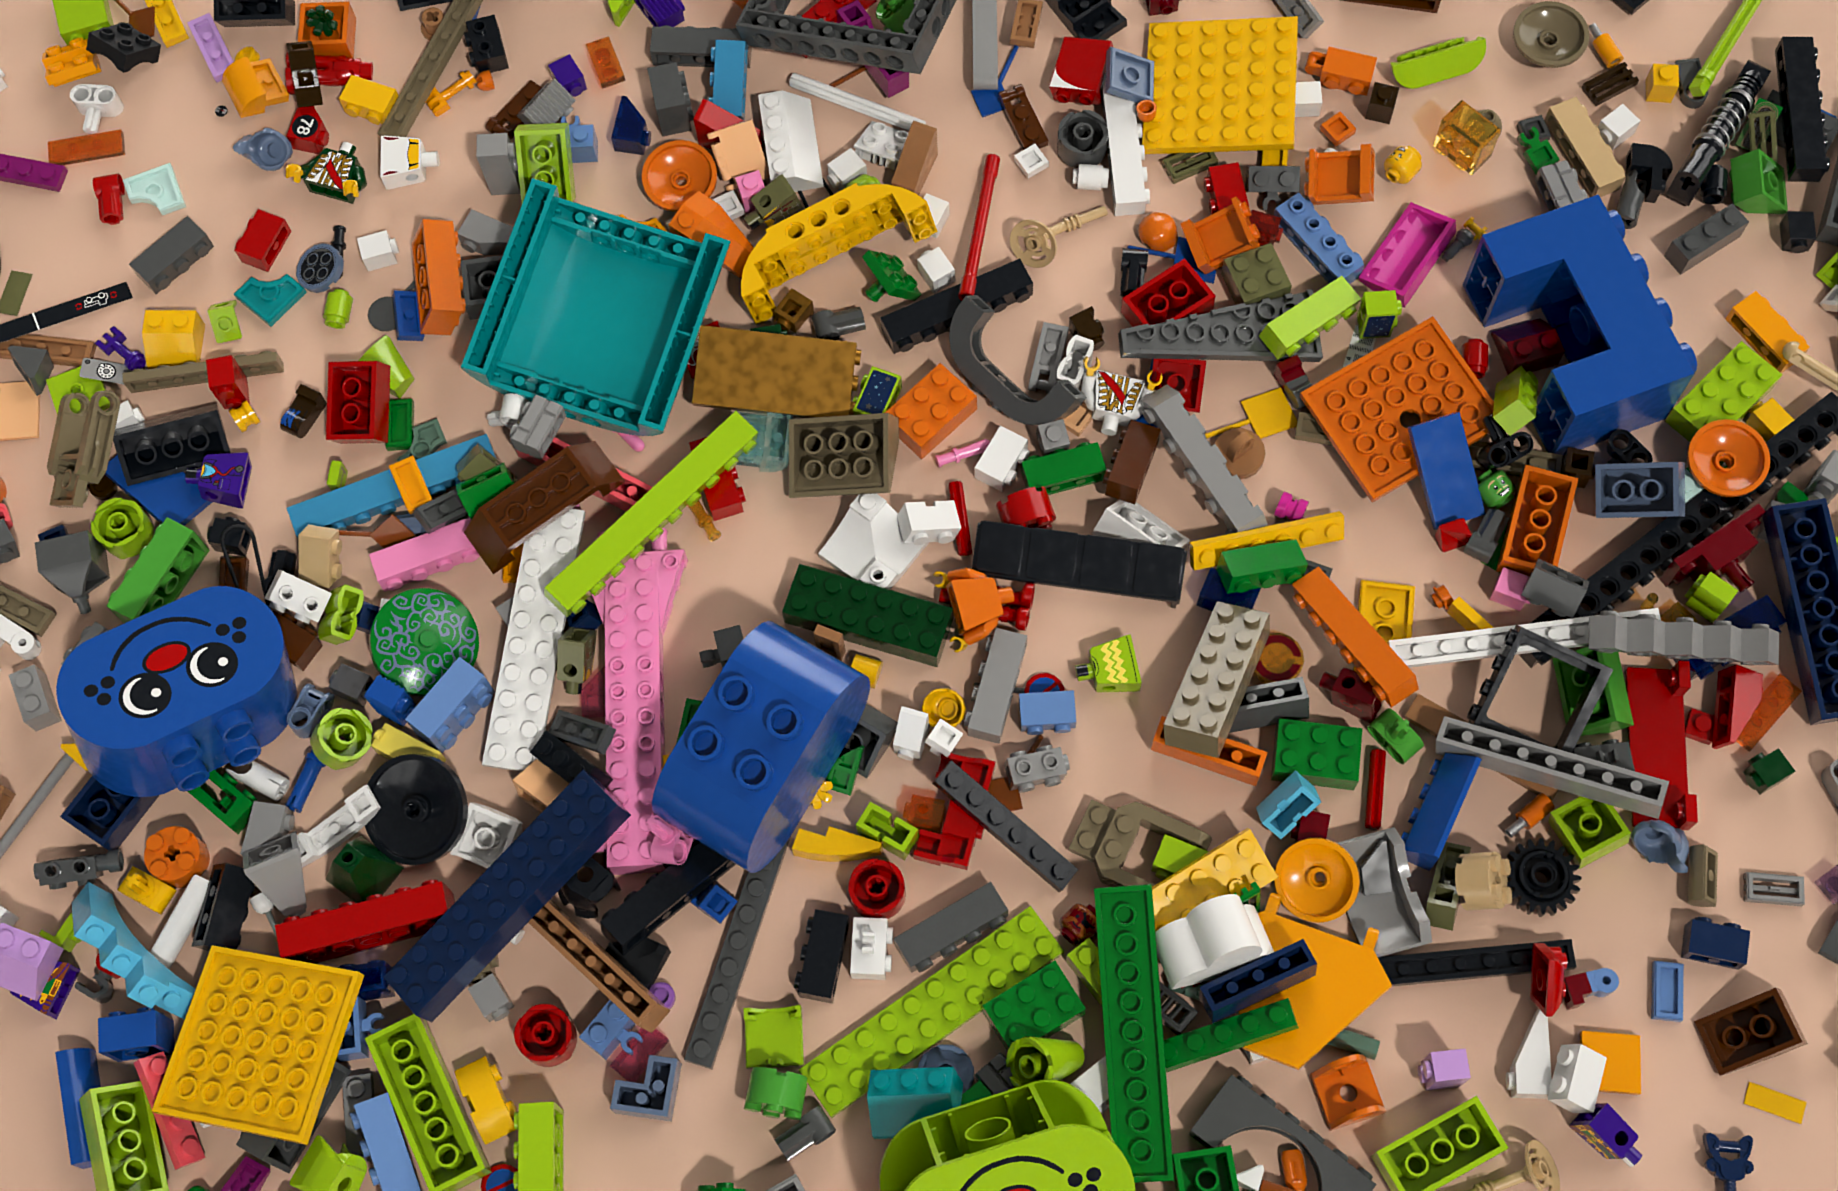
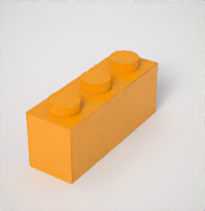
M1757 291L1732 307L1725 318L1744 340L1780 373L1794 365L1786 360L1782 354L1783 347L1788 342H1799L1798 349L1805 353L1810 348L1804 337L1797 334L1789 326L1788 321L1779 315L1771 307L1769 301Z

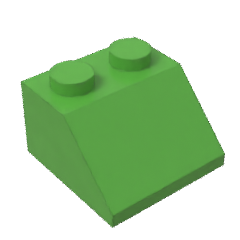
M1760 149L1730 159L1731 170L1729 171V176L1733 185L1731 199L1735 206H1738L1746 213H1787L1785 173L1781 165Z

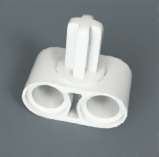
M78 84L70 91L71 100L79 112L85 115L83 131L90 135L98 132L101 117H116L124 109L123 102L111 86Z
M505 394L501 410L492 411L487 415L488 424L492 427L506 426L511 430L515 423H520L523 417L524 405L528 400L518 394Z

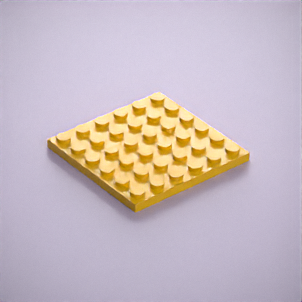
M1298 16L1149 23L1147 59L1154 61L1153 102L1156 104L1157 113L1152 121L1148 123L1143 122L1142 145H1144L1145 154L1294 149Z
M212 945L152 1112L308 1145L364 975L358 971Z

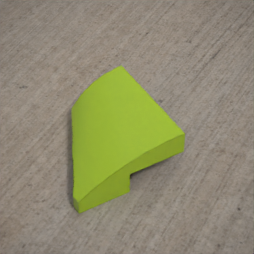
M387 335L373 344L359 359V361H378L390 365V394L401 399L414 381L413 375Z

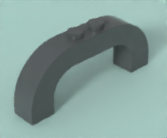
M978 295L965 296L953 315L949 339L954 361L963 375L973 383L972 387L974 390L984 394L991 400L990 404L993 408L1023 424H1045L1064 419L1075 412L1087 397L1069 380L1057 381L1043 399L1039 401L1028 397L986 357L982 349L981 337L985 325L995 311Z

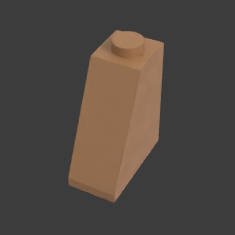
M913 120L891 185L902 187L917 195L920 194L938 155L937 128Z

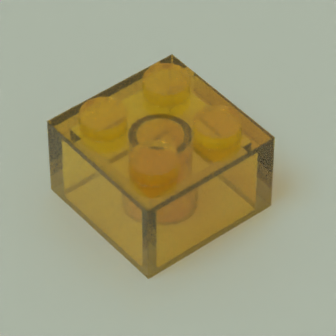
M1461 100L1442 118L1433 146L1436 147L1440 154L1453 160L1461 170L1473 175L1492 156L1501 129Z

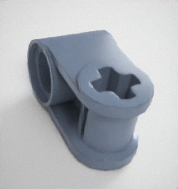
M310 683L303 687L297 701L287 715V723L295 735L303 739L312 736L317 724L332 708L335 698L334 694L330 692L323 693L315 689V686ZM308 719L305 725L297 726L300 720Z

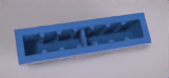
M74 1048L57 1051L55 1054L71 1165L81 1169L90 1168L92 1166L79 1099L89 1089L101 1087L96 1050L91 1048Z

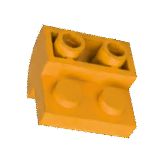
M76 38L71 40L69 45L63 47L55 45L45 50L42 62L46 68L45 78L49 86L54 85V87L102 72L97 53L92 54L86 50L88 39Z
M243 57L230 64L223 73L222 82L241 118L265 113L266 106L289 102V94L270 58L250 62L248 57Z

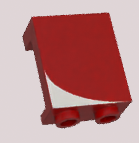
M1064 37L1049 85L1055 101L1061 103L1074 102L1084 105L1101 104L1100 89L1106 72V53L1110 47H1113L1112 41Z

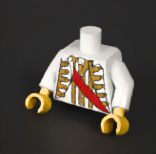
M1088 356L1083 359V365L1087 370L1083 373L1081 392L1087 397L1084 402L1086 407L1092 411V418L1103 421L1101 432L1105 435L1114 436L1117 433L1118 425L1128 426L1130 420H1137L1142 415L1144 407L1141 399L1156 391L1154 388L1161 384L1163 379L1162 373L1159 381L1152 382L1150 375L1153 370L1149 371L1147 375L1148 385H1145L1143 380L1098 370L1100 361L1097 357L1095 365L1088 367Z

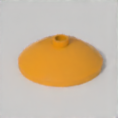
M1307 838L1294 843L1281 855L1275 869L1278 878L1274 882L1277 894L1281 895L1280 901L1292 914L1309 922L1321 923L1339 918L1350 909L1359 892L1360 877L1354 859L1342 846L1328 839ZM1317 872L1325 875L1324 881H1319L1316 878Z

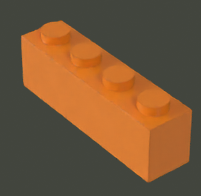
M1161 717L1153 739L1152 751L1253 786L1257 785L1268 752L1228 738L1225 741L1219 758L1165 745L1164 722L1166 717Z

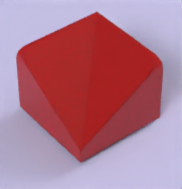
M1459 518L1439 525L1434 537L1440 550L1447 552L1467 545L1471 532L1465 519Z

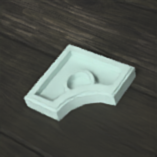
M171 163L123 179L128 198L132 204L141 202L152 204L159 209L162 215L186 207Z

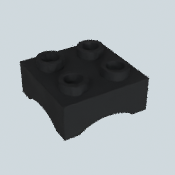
M120 22L113 26L89 32L86 50L92 54L97 53L107 57L118 70L124 73L142 62H150L152 64L158 62L161 44L152 40L149 35L134 29L132 25Z
M647 937L624 956L611 942H609L605 949L648 990L656 981L671 953L668 947Z

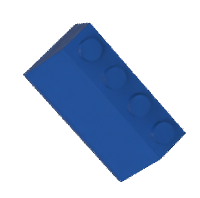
M1445 753L1441 760L1435 759L1429 772L1430 775H1433V779L1430 785L1424 784L1418 797L1423 800L1419 809L1414 807L1408 823L1412 824L1409 833L1403 832L1401 836L1405 843L1408 862L1430 871L1439 859L1480 765L1481 758Z

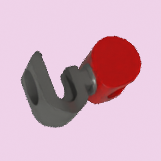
M98 953L96 965L100 972L95 974L93 978L100 985V991L93 993L80 982L75 983V988L98 1003H106L111 1000L113 995V985L109 980L112 978L119 979L121 976L101 967Z

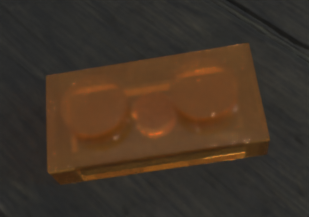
M609 36L586 44L602 89L626 81Z

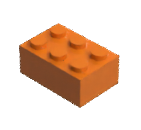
M939 363L885 413H890L899 418V439L920 459H923L977 410V395L945 366Z

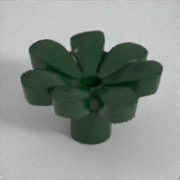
M318 5L315 8L316 10H308L306 15L309 19L306 20V23L309 27L315 26L313 33L316 36H320L324 31L326 36H332L333 30H336L338 22L332 20L334 13L328 9L325 10L323 5Z

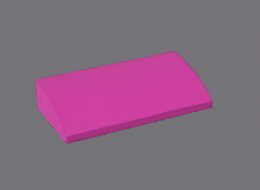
M1410 202L1360 274L1359 281L1372 291L1396 290L1397 300H1401L1402 307L1405 308L1456 234V220Z

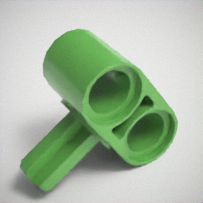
M1387 708L1367 726L1371 736L1402 765L1424 747L1422 739L1409 726L1410 722L1407 719L1403 720L1390 708Z

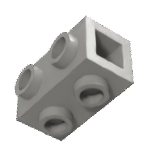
M1052 745L1039 747L1036 749L1037 752L1026 754V751H1018L1010 754V758H1007L1004 763L1010 791L1018 789L1019 793L1035 789L1034 786L1045 783V787L1061 784V780L1065 778L1067 771L1070 770L1067 755L1062 754L1061 747L1053 748Z

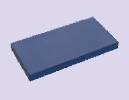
M1454 412L1407 427L1433 529L1437 530L1439 525L1459 518H1464L1467 521L1485 515L1460 412Z
M118 455L108 462L105 475L161 524L168 517L185 526L212 503L201 498L197 484L186 483V474L184 472L127 486Z

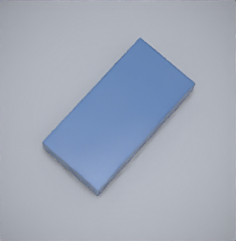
M1663 961L1652 962L1651 1019L1673 1022L1683 1021L1684 964Z

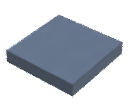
M1110 47L1106 53L1105 92L1136 103L1143 100L1153 101L1154 61Z

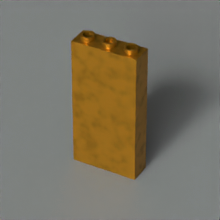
M701 325L692 404L693 406L800 418L854 415L853 409L856 402L851 401L852 391H857L859 376L854 375L855 365H860L861 350L857 349L856 342Z

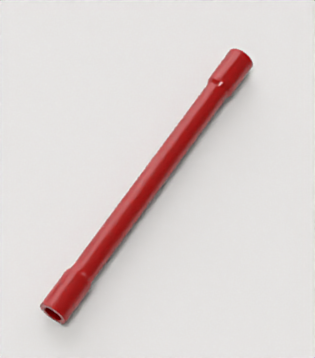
M988 154L985 159L977 211L964 276L961 280L958 295L961 301L965 296L975 294L978 266L995 179L997 178L1000 165V157L996 154Z

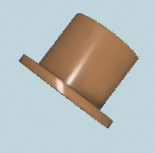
M431 7L422 13L421 33L429 41L445 16L440 9Z

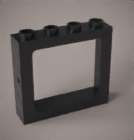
M1516 624L1515 628L1510 629L1505 636L1504 644L1506 646L1502 655L1497 654L1491 668L1494 671L1490 679L1486 678L1481 685L1479 693L1482 696L1478 704L1474 703L1471 706L1467 718L1470 719L1468 723L1546 745L1487 717V711L1519 646L1527 644L1589 674V680L1557 744L1553 746V748L1572 753L1614 669Z

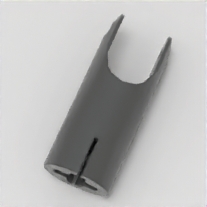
M1632 170L1627 174L1616 209L1623 220L1625 229H1632L1637 225L1646 193L1647 181L1641 180L1637 183L1638 172L1636 170Z

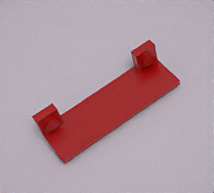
M1678 661L1672 669L1628 667L1625 671L1626 690L1634 723L1633 726L1628 727V742L1635 772L1669 781L1659 819L1631 811L1632 826L1635 827L1643 821L1662 820L1674 828L1689 831L1698 822L1697 795L1688 794L1683 699L1685 693L1691 688L1690 661Z

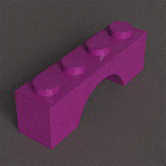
M858 0L837 10V23L846 22L847 25L860 27L866 25L874 29L871 17ZM864 65L888 98L909 88V72Z

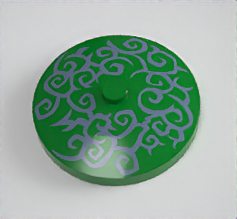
M416 588L394 596L379 610L370 629L369 651L374 666L383 678L386 677L392 683L395 682L401 688L404 687L408 694L426 696L459 657L472 667L474 666L479 651V634L471 613L455 597L436 589Z

